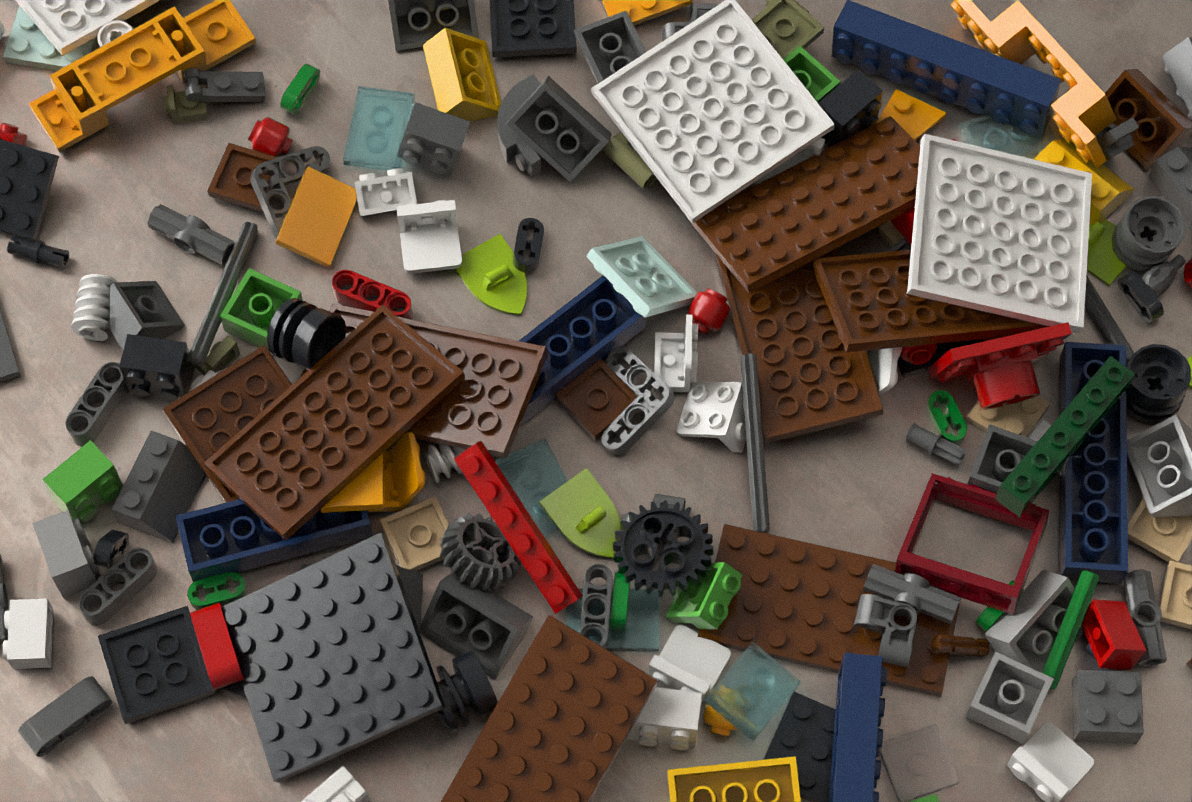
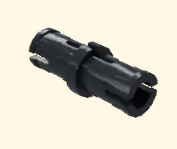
M12 235L10 240L14 241V243L8 242L7 252L9 254L30 258L33 263L39 264L44 262L64 269L66 263H63V261L67 263L69 261L68 250L48 246L41 240L34 242Z

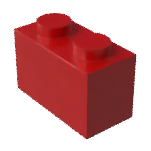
M1093 599L1088 606L1081 626L1099 668L1131 670L1144 655L1146 649L1125 602Z

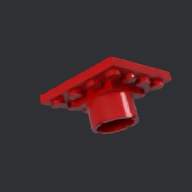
M1069 322L950 349L927 369L929 380L939 379L940 384L956 380L957 376L965 373L967 381L974 380L982 410L999 408L1003 406V403L1008 406L1035 398L1040 395V390L1033 363L1043 360L1042 357L1049 355V352L1056 350L1057 346L1064 344L1063 340L1072 334Z

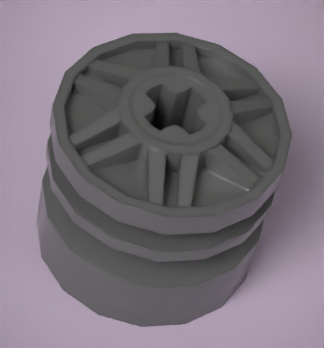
M1145 196L1134 201L1114 228L1112 235L1113 251L1122 263L1138 271H1148L1155 265L1165 263L1184 238L1186 225L1183 214L1170 200L1159 196Z

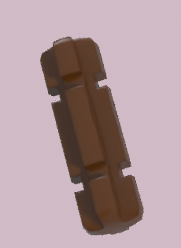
M941 634L933 638V650L937 653L948 652L949 654L969 656L972 654L973 656L980 657L990 653V642L987 639L977 638L976 640L973 637H950L949 635Z

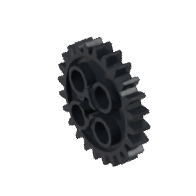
M664 500L662 508H657L655 502L652 501L651 510L647 511L640 505L639 515L630 511L628 513L630 522L620 521L621 530L615 531V540L617 541L613 542V551L616 552L613 554L614 563H619L617 565L618 573H625L626 583L635 579V590L640 589L644 585L646 586V595H650L653 589H658V595L662 597L664 590L669 589L671 595L675 596L677 587L687 592L688 582L697 586V575L706 576L705 566L709 567L712 565V558L710 556L714 553V546L710 544L713 543L712 534H707V523L700 525V514L691 518L690 507L682 512L680 511L679 502L672 509L668 508L667 500ZM669 526H673L668 535V546H665L662 552L658 571H653L658 562V551H661L664 546L666 531ZM652 528L660 530L658 533L650 534L646 532L647 530ZM678 537L689 538L686 542H679L676 539ZM640 555L650 556L648 560L637 559ZM671 563L680 565L676 569H670L666 566Z

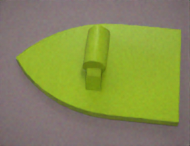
M1105 219L1102 223L1096 222L1094 225L1089 223L1087 271L1107 286H1110L1126 268V265L1118 259L1113 251L1112 235L1116 225Z
M498 234L462 254V266L455 270L470 292L480 302L496 311L521 316L527 299V280L525 272L515 268L513 264L514 252L503 236Z
M585 468L539 501V504L560 532L572 544L590 554L614 558L613 554L616 552L613 551V542L617 541L615 540V531L620 529V519L609 496L590 471Z

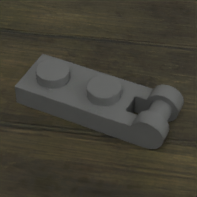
M189 68L183 72L184 82L188 86L185 89L188 101H265L266 93L263 72L200 71L196 68ZM199 84L206 85V88H201Z

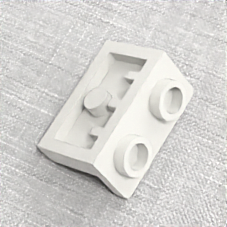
M405 168L388 170V176L377 178L376 173L359 175L360 181L354 182L360 217L395 211L397 206H405L410 203L417 204L412 172L405 173Z

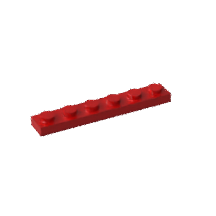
M483 442L475 443L455 457V462L554 613L557 614L583 597Z

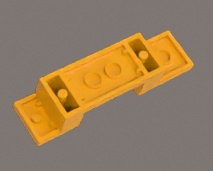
M215 0L182 18L174 6L51 74L50 78L54 90L30 102L29 106L60 153L108 126L109 122L106 111L175 72L182 83H185L183 72L186 69L196 68L200 71H207L255 44L256 38L230 0Z
M952 0L953 3L950 6L957 14L958 21L967 31L970 29L975 34L973 37L983 49L987 47L992 54L1019 64H1023L1034 54L1043 64L1049 63L1053 68L1051 71L1054 76L1061 79V83L1065 81L1070 87L1068 92L1051 104L1055 113L1052 119L1060 128L1058 130L1068 143L1071 141L1077 147V153L1086 163L1091 160L1098 168L1107 161L1095 137L1116 120L1107 96L1031 13L1017 0L990 22L971 0Z

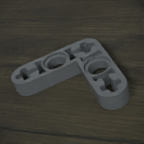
M309 147L260 163L252 171L250 176L251 184L276 239L285 220L281 216L288 212L292 203L285 185L301 181L308 166L322 173L330 164L329 153L323 147ZM313 156L315 159H321L319 165L314 162L306 167L304 166V163L308 162ZM284 163H293L297 167V174L288 175L284 171ZM262 172L264 175L271 177L268 182L265 179L260 180L259 175ZM269 187L271 191L266 194L265 191ZM278 197L281 199L283 209H273L269 204V198Z
M622 346L610 351L607 357V365L638 397L603 432V445L615 455L627 452L674 402V393L667 384L628 348ZM620 358L624 359L631 366L628 371L617 362ZM642 372L647 373V379L642 385H634L636 375ZM653 387L664 396L662 400L659 401L650 392ZM645 412V418L640 424L633 425L631 423L635 413ZM625 425L631 430L630 433L623 428ZM616 435L621 439V442L618 444L612 440Z

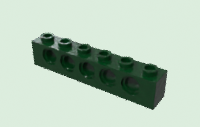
M1110 356L1003 481L995 499L1020 518L1129 389L1135 373Z

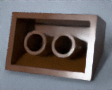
M1139 69L1124 70L1105 92L1116 117V120L1112 123L1118 126L1134 118L1139 126L1138 129L1131 133L1132 141L1135 145L1127 149V151L1147 171L1152 169L1156 159L1180 147L1192 134V121Z

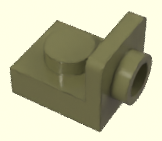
M167 86L168 96L163 97L165 113H171L174 124L208 119L205 102L188 101L185 91L174 93L173 86Z
M227 335L222 342L219 341L214 344L204 364L201 366L193 364L194 367L203 375H206L209 370L214 371L216 374L222 372L240 356L237 342Z

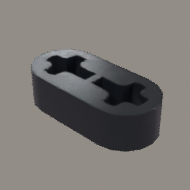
M523 219L518 226L513 264L519 271L531 272L538 266L544 235V226L538 219ZM528 229L534 230L532 240H526ZM525 249L530 250L529 261L523 260Z
M1130 271L1118 279L1120 291L1144 321L1152 323L1164 315L1161 302L1135 271Z
M112 529L100 538L93 554L94 564L105 568H111L126 552L129 541L128 533Z

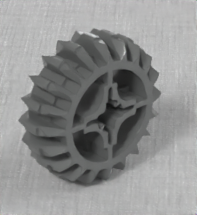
M469 513L464 517L459 516L447 527L441 539L440 556L445 558L443 566L450 567V575L460 577V583L468 582L471 589L478 586L482 592L488 588L494 592L499 587L503 588L518 573L517 570L521 565V561L497 524L493 522L491 516L487 519H484L480 513L474 517Z

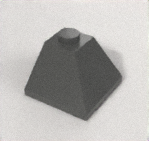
M157 281L116 282L110 286L109 329L122 349H124L127 334L165 339L185 326Z

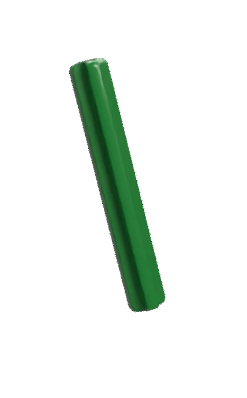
M1084 570L1081 572L1043 669V674L1054 678L1049 689L1055 690L1058 686L1099 581V576L1092 572Z

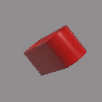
M340 270L333 276L332 287L334 297L339 304L373 312L384 305L397 317L413 319L411 299L406 293L351 270ZM345 285L352 286L349 290L344 291L340 289ZM370 296H377V297H379V298H378L377 300H375V301H367V300H366V299L369 298ZM397 307L405 308L402 312L393 311Z
M220 602L190 612L207 673L214 690L244 680Z

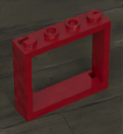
M932 473L897 557L895 572L901 575L910 573L921 576L932 587L1014 615L1046 530L1050 510L1038 507L1036 504H1031L1019 518L995 499L997 493L984 490L977 485H968L955 481L950 477L946 478ZM935 500L1033 531L1013 586L914 554Z

